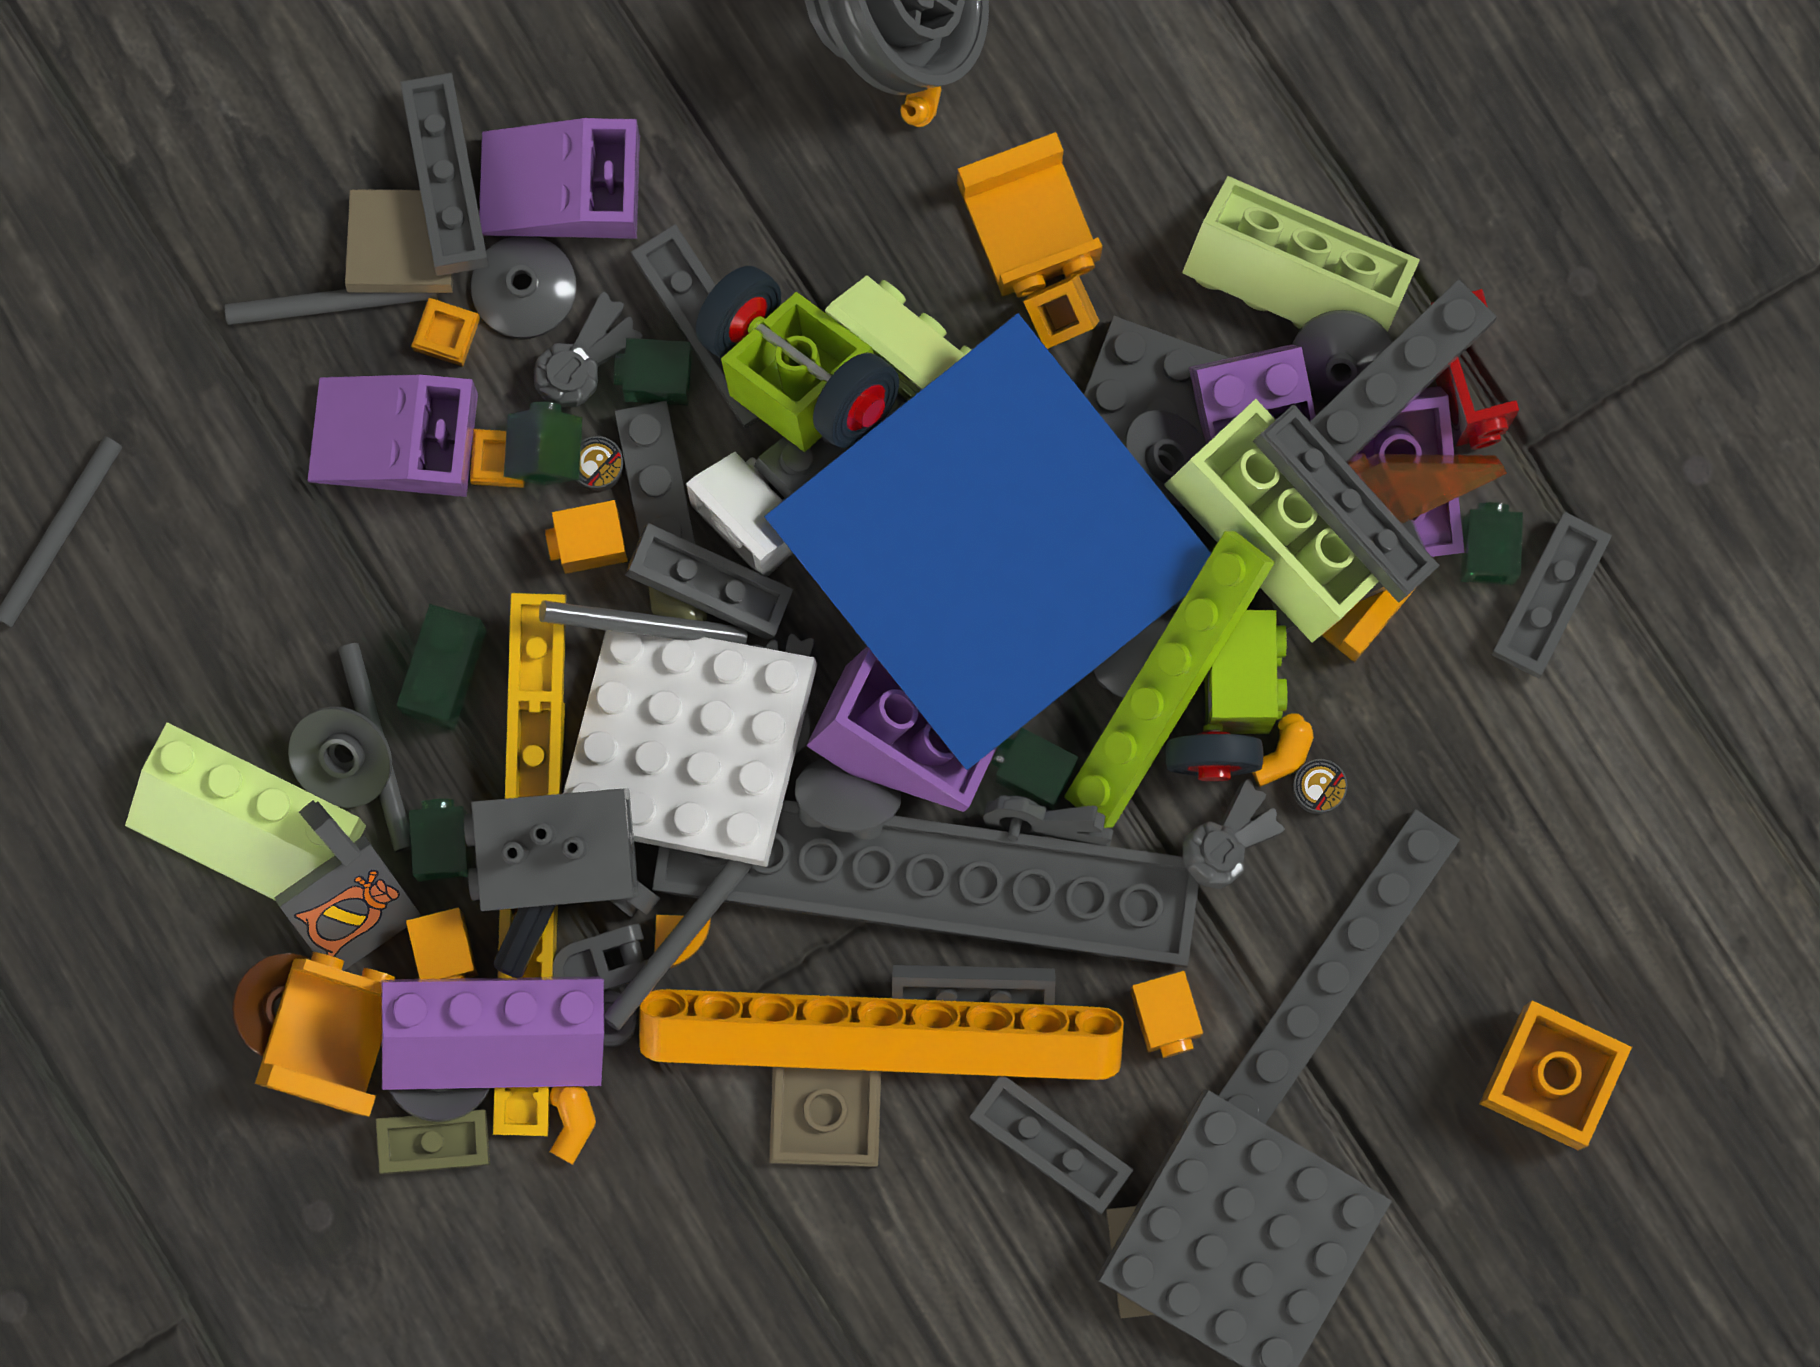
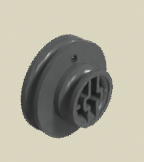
M805 0L810 22L822 43L837 57L845 59L853 70L870 85L894 95H909L928 88L954 83L961 79L976 63L987 34L989 0Z

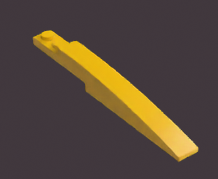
M511 593L505 799L562 794L566 625L540 622L539 608L543 600L566 603V595ZM558 904L555 906L521 978L553 977V963L556 957ZM518 908L500 909L499 949ZM498 971V978H515ZM550 1087L494 1088L493 1135L548 1136Z

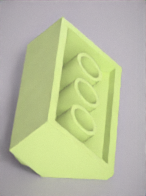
M1227 176L1201 225L1182 273L1194 278L1197 283L1205 288L1222 290L1242 299L1253 309L1270 311L1286 318L1299 329L1309 320L1322 313L1335 310H1349L1371 317L1388 332L1420 259Z
M866 275L832 301L825 309V313L871 346L874 355L879 356L895 369L899 376L898 394L909 401L969 353L971 349L963 346L958 350L944 338L947 332L935 319L926 313H922L919 317L903 305L906 299L893 285L885 280L877 284Z
M1255 399L1171 477L1164 486L1217 542L1225 531H1236L1275 561L1260 588L1313 643L1350 611L1379 581L1255 445L1253 440L1276 420Z
M168 722L141 770L125 824L126 827L273 900L281 892L335 856L299 813L312 800L318 801L353 842L361 837L366 828V825L359 817Z

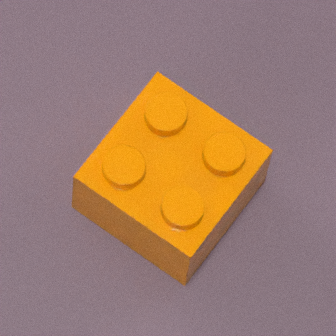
M1532 1000L1523 1006L1479 1104L1576 1150L1583 1149L1588 1146L1632 1047Z

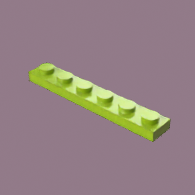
M1225 531L1064 796L1075 807L1097 806V812L1106 816L1103 828H1113L1275 563V561L1236 531Z

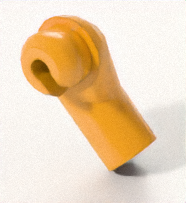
M941 86L907 95L905 104H902L900 109L903 120L907 124L916 127H924L929 124L937 113L942 90Z
M1291 713L1285 715L1279 721L1280 738L1276 751L1263 756L1262 769L1252 772L1259 787L1294 773L1304 765L1314 737L1312 726L1304 720L1303 716Z
M582 1086L552 1087L549 1100L551 1105L558 1108L564 1127L549 1152L573 1165L595 1127L596 1118L588 1092Z

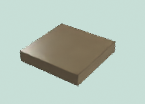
M350 190L345 275L347 292L453 293V273L436 276L420 190Z
M773 1067L769 1163L878 1167L881 1071Z

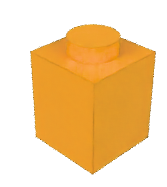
M1078 273L1030 294L1023 301L1039 338L1047 349L1092 330L1099 323L1097 314Z
M615 500L552 512L555 528L545 529L547 546L551 561L561 559L565 574L628 562Z
M459 907L406 920L420 979H466L479 976L464 913Z
M1185 970L1132 985L1130 994L1148 1053L1161 1049L1163 1058L1193 1050L1192 1040L1200 1038L1203 1030Z

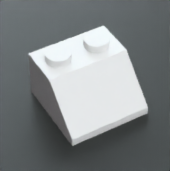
M733 452L686 483L690 504L755 572L768 577L793 554L764 517L783 502L785 498L781 499L768 486L770 482L754 467L757 460L751 457L745 462L736 452Z

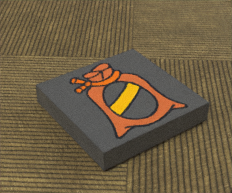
M365 835L354 842L360 849L359 854L361 856L347 868L335 855L274 897L279 907L311 950L344 960L343 971L407 927L406 920L422 917Z

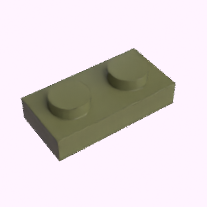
M486 1110L471 1111L461 1118L445 1122L427 1121L415 1116L376 1119L380 1174L490 1165Z

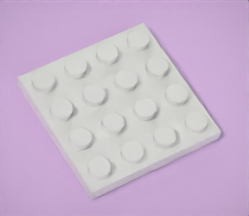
M606 630L563 794L622 788L630 789L634 841L767 867L817 668L815 658L707 637L697 640H679Z

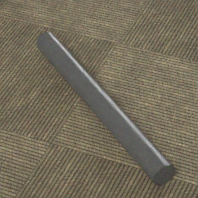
M346 289L225 304V315L227 324L233 325L425 301L428 298L438 299L437 293L347 292Z
M106 436L100 442L1 603V623L11 628L13 627L123 448L119 443Z
M543 600L539 608V620L545 623L679 640H697L707 637L744 645L748 635L746 630L730 624Z
M359 643L341 646L338 648L354 709L370 719L383 733ZM392 765L390 779L384 790L379 794V799L393 849L397 853L410 850L415 847Z
M735 860L728 861L604 1014V1020L618 1031L622 1028L754 864Z

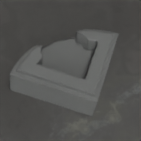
M312 800L299 811L300 815L346 868L361 856L359 854L360 849L318 801Z

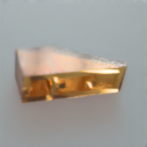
M1361 453L1357 454L1347 463L1401 523L1407 522L1507 474L1503 464L1496 455L1376 454L1366 458V455Z

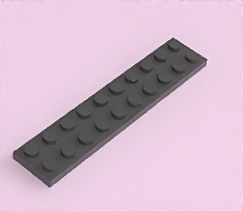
M784 800L768 866L753 865L724 901L726 903L1187 968L1199 883L1187 870L1181 856L1019 834L1018 840L1013 841L1008 839L1009 832L899 816H893L891 820L884 823L882 833L878 837L869 840L860 839L853 835L852 832L834 831L824 826L810 827L805 825L798 816V802ZM659 846L653 892L699 898L728 863L729 859Z

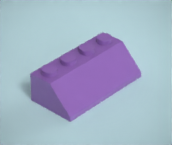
M601 977L381 980L382 1090L601 1086L604 1044V979Z

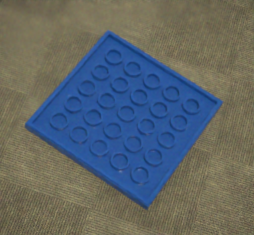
M1019 313L764 516L967 771L1182 600L1211 555L1210 551Z

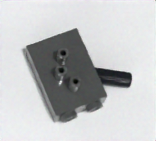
M622 788L471 802L472 813L464 815L467 846H475L477 868H469V890L472 901L480 900L481 911L518 908L494 960V967L508 976L521 978L524 975L557 904L639 897L630 789Z

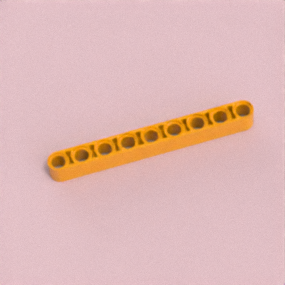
M674 989L651 991L639 1006L640 1052L646 1058L658 1062L1086 1080L1108 1079L1115 1076L1121 1067L1124 1021L1116 1011L1103 1007Z

